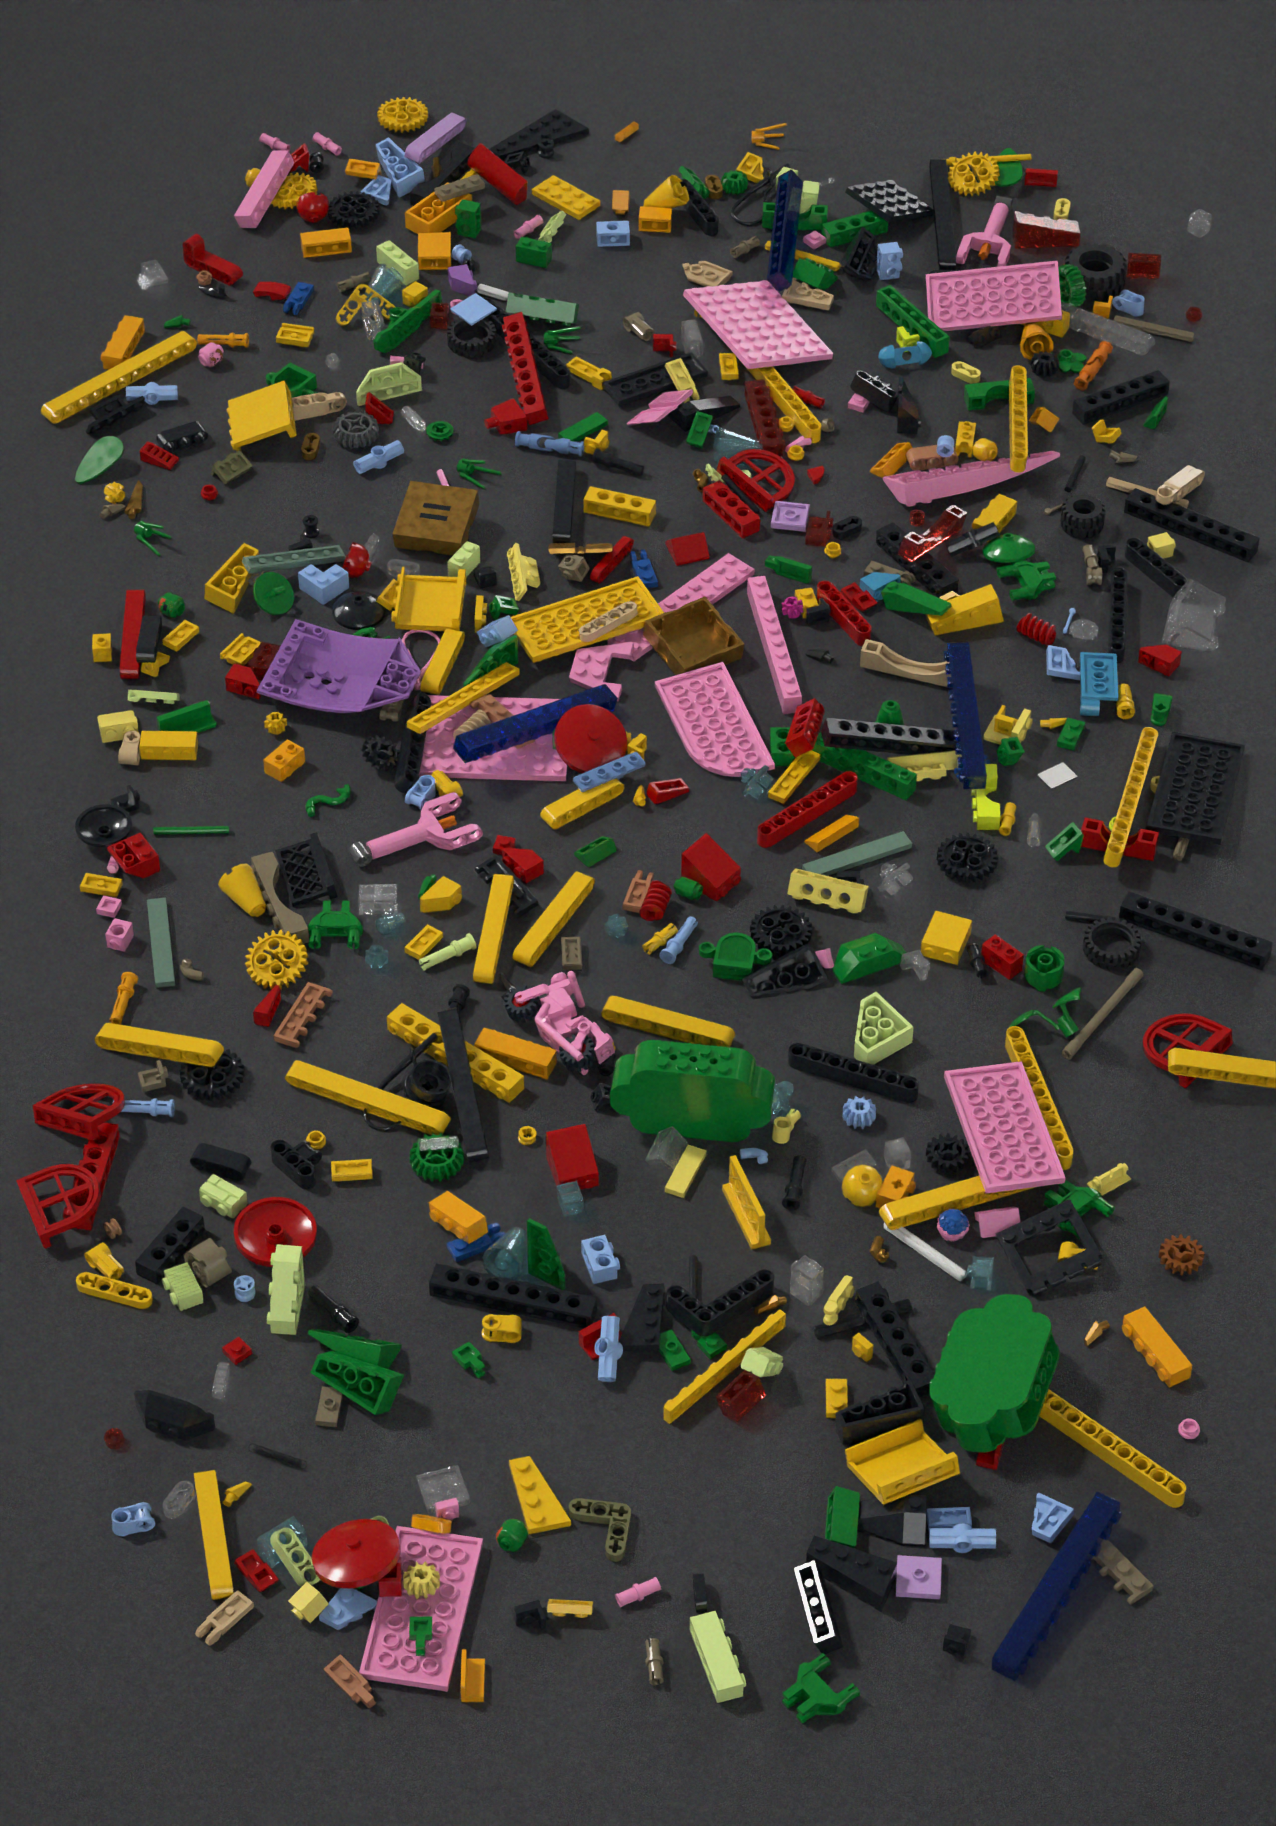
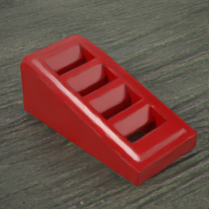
M149 441L140 449L141 461L171 470L179 461V457Z
M681 778L651 782L648 785L647 796L654 804H659L688 793L690 789Z
M275 985L253 1011L254 1023L256 1025L270 1026L281 1001L279 985Z

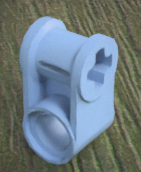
M1124 289L1120 292L1119 296L1113 298L1112 304L1117 310L1138 317L1144 313L1145 299L1142 295Z
M431 775L421 776L407 792L405 803L418 806L422 810L425 802L432 800L436 795L434 777Z
M141 1502L136 1505L115 1509L112 1512V1530L114 1534L126 1536L151 1530L155 1526V1521L150 1514V1504Z

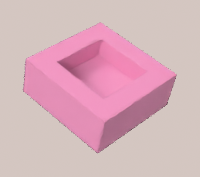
M813 231L803 237V242L812 249H816L826 243V237L817 231Z
M855 393L848 402V408L863 413L870 404V401Z
M103 895L96 908L97 914L115 918L122 906L121 899Z
M457 1498L435 1503L436 1517L448 1520L459 1517Z

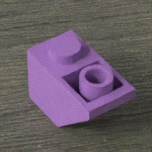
M467 264L448 267V281L451 289L469 297L475 294L477 283L476 280H473L472 270L469 271Z

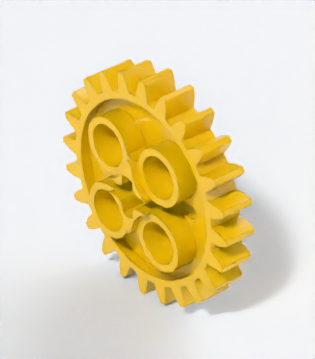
M396 97V100L390 99V102L385 101V104H381L377 111V118L380 125H384V129L389 127V131L393 129L395 132L400 130L401 133L404 130L409 132L410 129L415 131V128L420 129V125L424 126L425 122H427L428 109L425 107V104H422V101L417 102V99L411 100V97L399 99Z
M976 151L973 155L968 152V156L962 155V159L956 158L957 163L952 162L953 167H949L948 181L951 188H954V192L958 191L959 195L964 192L965 196L968 193L971 194V197H973L974 193L979 196L981 191L985 194V189L991 190L990 185L995 186V181H998V176H1000L997 161L993 159V156L989 157L988 153L983 156L982 152L977 155Z
M298 172L295 175L290 173L289 176H286L271 204H273V207L278 206L279 209L282 207L293 209L301 195L315 192L317 195L316 180L310 177V175L305 176L304 173L301 175Z
M272 930L270 936L265 932V938L262 939L258 936L259 942H252L254 948L247 949L250 953L245 955L247 962H245L248 968L247 972L252 981H255L258 986L262 984L264 989L268 985H270L271 990L275 985H279L280 989H282L283 984L288 988L290 981L294 984L296 983L295 977L302 978L300 971L306 972L303 965H308L306 959L308 954L305 952L307 949L303 945L302 940L298 939L296 934L291 936L289 931L284 935L282 930L278 934ZM279 946L277 949L272 950L273 947Z

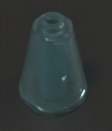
M380 264L376 268L368 286L388 300L404 287L402 283L404 279L393 267L389 269L386 267V264ZM365 293V295L367 296V299H365V300L368 301L369 298H370V296H372L373 294L370 293L369 295H367V294ZM377 297L372 298V305L379 306L380 299Z
M719 427V430L716 431L713 446L716 448V453H713L714 461L719 462V459L724 456L729 459L745 450H762V445L756 439L723 427Z
M513 1227L485 1251L482 1259H484L483 1266L488 1274L512 1280L520 1275L527 1246V1233L522 1228Z

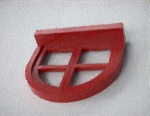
M760 449L745 450L729 459L724 456L719 459L716 470L722 476L727 474L745 495L765 512L774 507L775 501L785 500L792 492L795 482L794 472L783 458L772 452ZM750 459L765 460L773 463V465L762 471ZM745 462L758 475L750 478L737 465ZM778 469L782 471L785 477L783 488L769 477L770 474ZM765 479L779 492L772 496L757 483Z
M1174 1014L1161 1018L1146 1030L1143 1037V1048L1147 1059L1155 1066L1168 1071V1059L1165 1057L1168 1055V1051L1177 1045L1189 1050L1223 1054L1233 1044L1232 1029L1195 1014ZM1175 1025H1191L1180 1036L1164 1030ZM1197 1027L1214 1033L1201 1046L1185 1040ZM1157 1035L1173 1042L1161 1054L1157 1053L1153 1046ZM1176 1075L1179 1076V1085L1187 1088L1196 1079V1077Z
M82 1084L68 1087L32 1105L34 1120L36 1124L95 1140L99 1137L97 1126L115 1117L124 1109V1094L120 1089L106 1084ZM96 1093L94 1096L88 1099L76 1096L80 1094ZM106 1096L114 1100L111 1106L98 1103L97 1101ZM64 1099L79 1103L70 1109L54 1106ZM89 1106L104 1110L93 1117L78 1113Z
M55 1165L16 1180L44 1249L52 1246L49 1240L50 1237L75 1228L85 1222L95 1212L100 1202L101 1192L96 1177L88 1169L79 1165ZM59 1176H74L83 1180L85 1184L65 1191ZM55 1178L61 1193L39 1202L33 1186ZM89 1191L87 1202L74 1214L68 1199ZM65 1201L71 1216L49 1225L43 1209Z

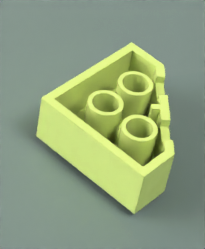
M874 992L861 1000L854 1045V1058L856 1060L874 1065L912 1043L913 1026L883 997Z
M277 1245L275 1253L271 1254V1265H273L272 1282L269 1284L271 1309L267 1314V1324L271 1327V1333L296 1335L305 1290L302 1246Z

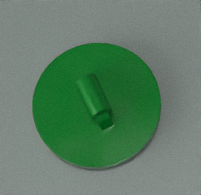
M266 572L256 579L253 594L256 603L263 611L270 615H281L292 607L294 592L291 584L284 576L275 572Z

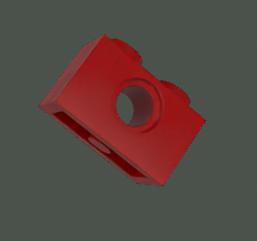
M995 934L982 944L981 954L985 958V963L1008 980L1022 971L1024 954Z

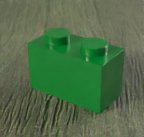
M521 237L516 244V262L542 268L548 267L552 260V243Z

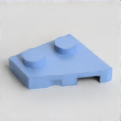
M378 175L377 179H373L361 191V194L365 192V195L371 194V197H375L378 203L387 206L392 185L391 179Z
M1048 645L1046 650L1047 675L1080 680V672L1076 670V663L1069 656L1067 649Z
M1038 1493L1036 1496L1034 1521L1032 1523V1535L1052 1543L1074 1516V1509Z
M340 1588L329 1602V1605L319 1615V1620L340 1630L350 1622L363 1618L362 1614L372 1609L375 1611L377 1600L353 1588Z

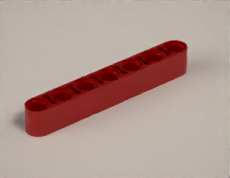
M145 590L126 591L120 679H139L141 663L136 661V647L142 618L145 616Z
M851 771L842 773L761 823L757 828V844L760 847L769 848L855 795L858 780L856 773Z

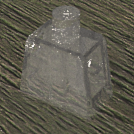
M378 300L362 302V326L368 340H374L377 333L384 330V320Z

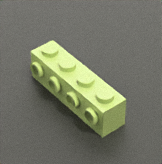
M716 1611L690 1617V1632L717 1703L742 1697L746 1680L744 1674H740L738 1671L739 1662L737 1656L732 1655V1644L729 1636L725 1637V1626L722 1618H718Z

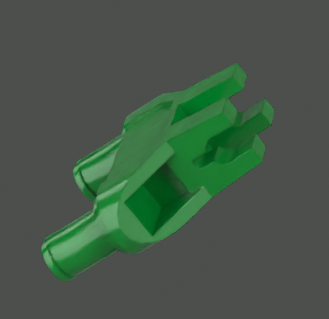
M1022 560L1004 567H997L999 578L1014 576L1022 587L1009 591L1012 601L1025 598L1033 600L1042 591L1055 588L1053 580H1056L1054 572L1048 573L1047 569H1050L1048 562L1031 563Z
M323 901V911L316 915L307 926L310 935L308 945L312 949H314L315 943L316 949L321 947V936H348V948L353 949V943H355V949H358L360 946L359 941L360 936L363 934V926L351 913L350 901H342L341 911H332L331 901Z
M1065 1180V1183L1058 1184L1061 1188L1057 1193L1051 1189L1045 1193L1047 1199L1044 1201V1204L1048 1208H1052L1070 1199L1080 1217L1093 1208L1100 1211L1106 1217L1112 1215L1115 1207L1102 1198L1101 1193L1096 1189L1076 1187L1067 1180ZM1070 1221L1058 1224L1061 1230H1068L1079 1239Z
M824 1653L809 1663L803 1662L800 1664L797 1682L782 1694L784 1697L782 1703L787 1708L801 1700L804 1701V1703L797 1707L799 1713L796 1715V1718L801 1723L815 1715L839 1714L845 1710L846 1704L860 1696L859 1689L853 1683L839 1693H835L817 1675L831 1665L829 1658Z

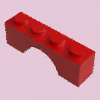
M1085 817L1081 832L1084 835L1081 847L1106 852L1111 831L1107 829L1104 821ZM1140 829L1136 834L1128 836L1123 855L1153 861L1157 850L1159 832Z

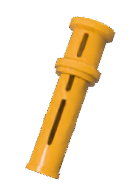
M198 334L197 341L199 345H207L212 342L216 345H229L231 348L235 346L248 348L249 334Z
M132 972L122 973L121 984L117 987L118 997L109 1022L122 1024L128 1001L134 995V986L138 983L139 978L136 974Z

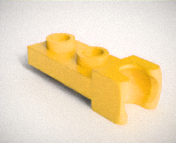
M577 356L566 364L571 373L592 383V386L599 390H603V382L612 379L611 371L605 368L600 369Z
M959 421L955 446L957 456L961 452H965L969 458L972 457L976 423Z

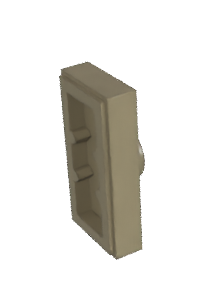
M561 937L563 970H582L581 938Z
M322 1386L315 1420L316 1425L337 1427L343 1394L333 1387Z

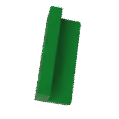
M208 700L156 717L158 731H195L199 733L217 726L216 721L211 715V707Z
M835 1486L828 1497L825 1539L855 1548L860 1501L859 1492Z

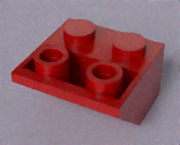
M141 833L107 847L108 852L125 873L146 878L160 871L159 855Z

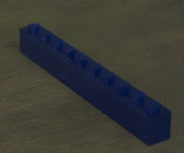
M792 169L778 177L767 280L778 292L788 289L792 285L803 181Z
M969 642L947 643V650L943 651V660L947 661V664H945V674L949 675L947 677V688H950L948 690V699L952 701L950 703V714H954V717H952V728H955L953 738L954 741H957L955 744V754L959 755L957 757V768L961 769L959 771V782H962L963 789H986L987 774Z
M606 684L457 735L453 749L464 763L476 761L479 758L507 750L524 742L552 734L564 713L575 706L591 704L612 712L615 709L618 698Z
M1098 1491L1096 1492L992 1657V1670L1014 1681L1017 1680L1020 1674L1023 1675L1025 1673L1030 1657L1034 1658L1038 1652V1644L1041 1640L1045 1641L1049 1634L1050 1625L1057 1622L1062 1606H1067L1071 1597L1070 1593L1078 1588L1082 1574L1088 1572L1093 1556H1098L1103 1540L1107 1541L1111 1535L1113 1524H1118L1122 1516V1512H1120L1121 1502Z

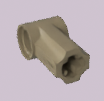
M640 312L631 314L622 320L624 328L628 332L633 331L642 340L648 341L654 334V330L644 322Z

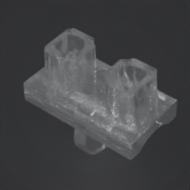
M906 862L897 869L895 864H883L880 876L884 879L882 884L878 886L880 892L886 890L893 896L901 888L896 881L899 880L904 887L910 884L913 880L912 875L908 871L910 865Z

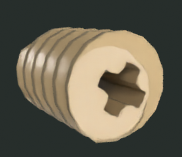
M479 709L454 731V740L462 746L472 747L474 743H477L483 735L492 729V723L488 715Z

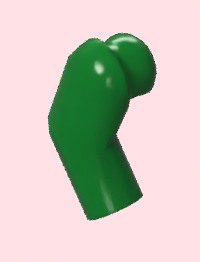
M368 627L360 629L352 635L375 638L378 636V633L375 631V628Z

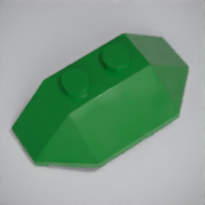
M873 933L841 944L832 972L838 981L843 984L909 961L910 957L901 944Z

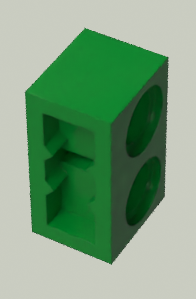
M462 199L455 209V215H457L455 227L457 228L458 235L476 238L481 230V204Z
M770 727V756L775 766H790L793 759H795L785 744L790 727Z

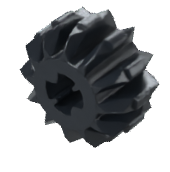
M1047 351L1034 353L1030 364L1032 372L1036 373L1037 376L1042 375L1043 377H1051V375L1056 374L1059 368L1057 355Z

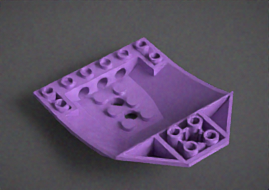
M295 619L259 685L257 693L309 709L336 713L360 712L409 698L421 671L400 637L398 639H379L349 635ZM326 679L331 681V683L324 685L321 681Z

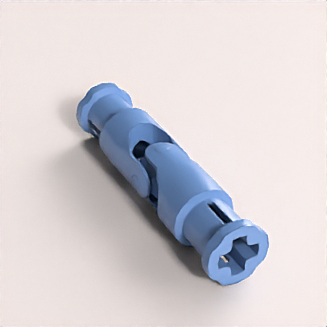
M517 431L515 436V446L517 447L523 445L528 446L530 449L553 451L551 449H554L561 454L572 453L578 454L580 457L584 453V441L573 442L565 438L554 440L555 438L552 436L534 433L528 435L522 434L520 431ZM542 438H547L544 443L545 448H542L540 446V440Z

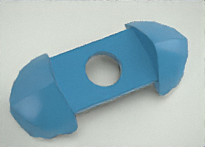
M917 341V346L895 349L893 345H889L880 350L878 359L884 367L891 369L896 368V365L911 363L922 365L931 357L932 351L925 342ZM904 351H910L911 358L909 360L902 358Z

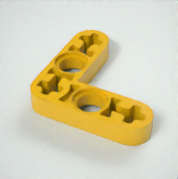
M360 284L337 313L336 322L340 326L348 325L363 303L383 318L390 320V315H386L387 311L384 308L382 311L379 309L383 303L386 304L384 306L386 309L394 308L395 306L366 284ZM364 288L366 289L365 293L367 295H369L370 293H372L373 295L370 296L369 300L367 301L365 300L367 299V296L365 294H363L362 296L359 295L360 291L358 289L362 290ZM374 297L379 298V299H380V305H379V306H374V305H372V303H371L372 298H374ZM355 301L357 308L350 309L348 303ZM346 310L350 312L346 317V320L348 321L346 322L344 320L343 322H341V317L339 315L343 316L346 313Z

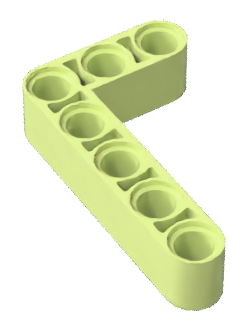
M376 1516L371 1518L389 1525L385 1517ZM283 1528L274 1532L271 1535L270 1543L295 1582L301 1587L306 1582L310 1585L319 1582L320 1579L315 1573L312 1558L295 1532L290 1528ZM280 1534L286 1536V1544L280 1542ZM293 1552L299 1557L298 1563L292 1560ZM305 1571H308L310 1573V1581H307L304 1578Z

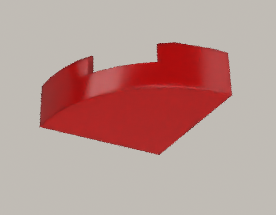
M823 466L807 469V475L813 484L819 483L824 476Z

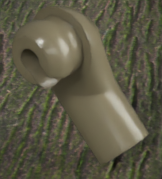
M183 959L182 965H180L183 975L189 979L202 981L204 972L194 970L190 959Z

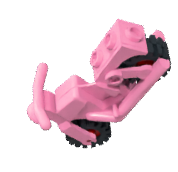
M569 971L567 975L563 972L555 974L549 986L541 984L533 988L529 986L527 989L526 985H523V988H520V985H518L516 990L512 988L510 989L511 993H506L507 997H504V1005L508 1016L512 1020L515 1019L516 1022H520L521 1019L523 1023L526 1022V1019L531 1021L532 1016H534L541 1038L553 1049L557 1050L563 1065L568 1070L571 1069V1071L575 1072V1069H577L582 1075H586L588 1073L587 1065L591 1067L593 1065L592 1061L595 1062L596 1057L598 1063L601 1064L615 1053L612 1037L608 1033L604 1034L595 1022L592 1023L583 1015L571 1020V1018L577 1016V1011L570 996L574 994L579 1008L585 1006L576 975L573 971ZM543 994H546V995H547V996L544 997V998H541V999L539 998L540 995H543Z

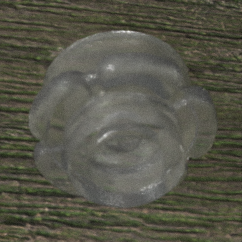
M334 353L326 356V364L330 368H338V365L341 363L340 359Z

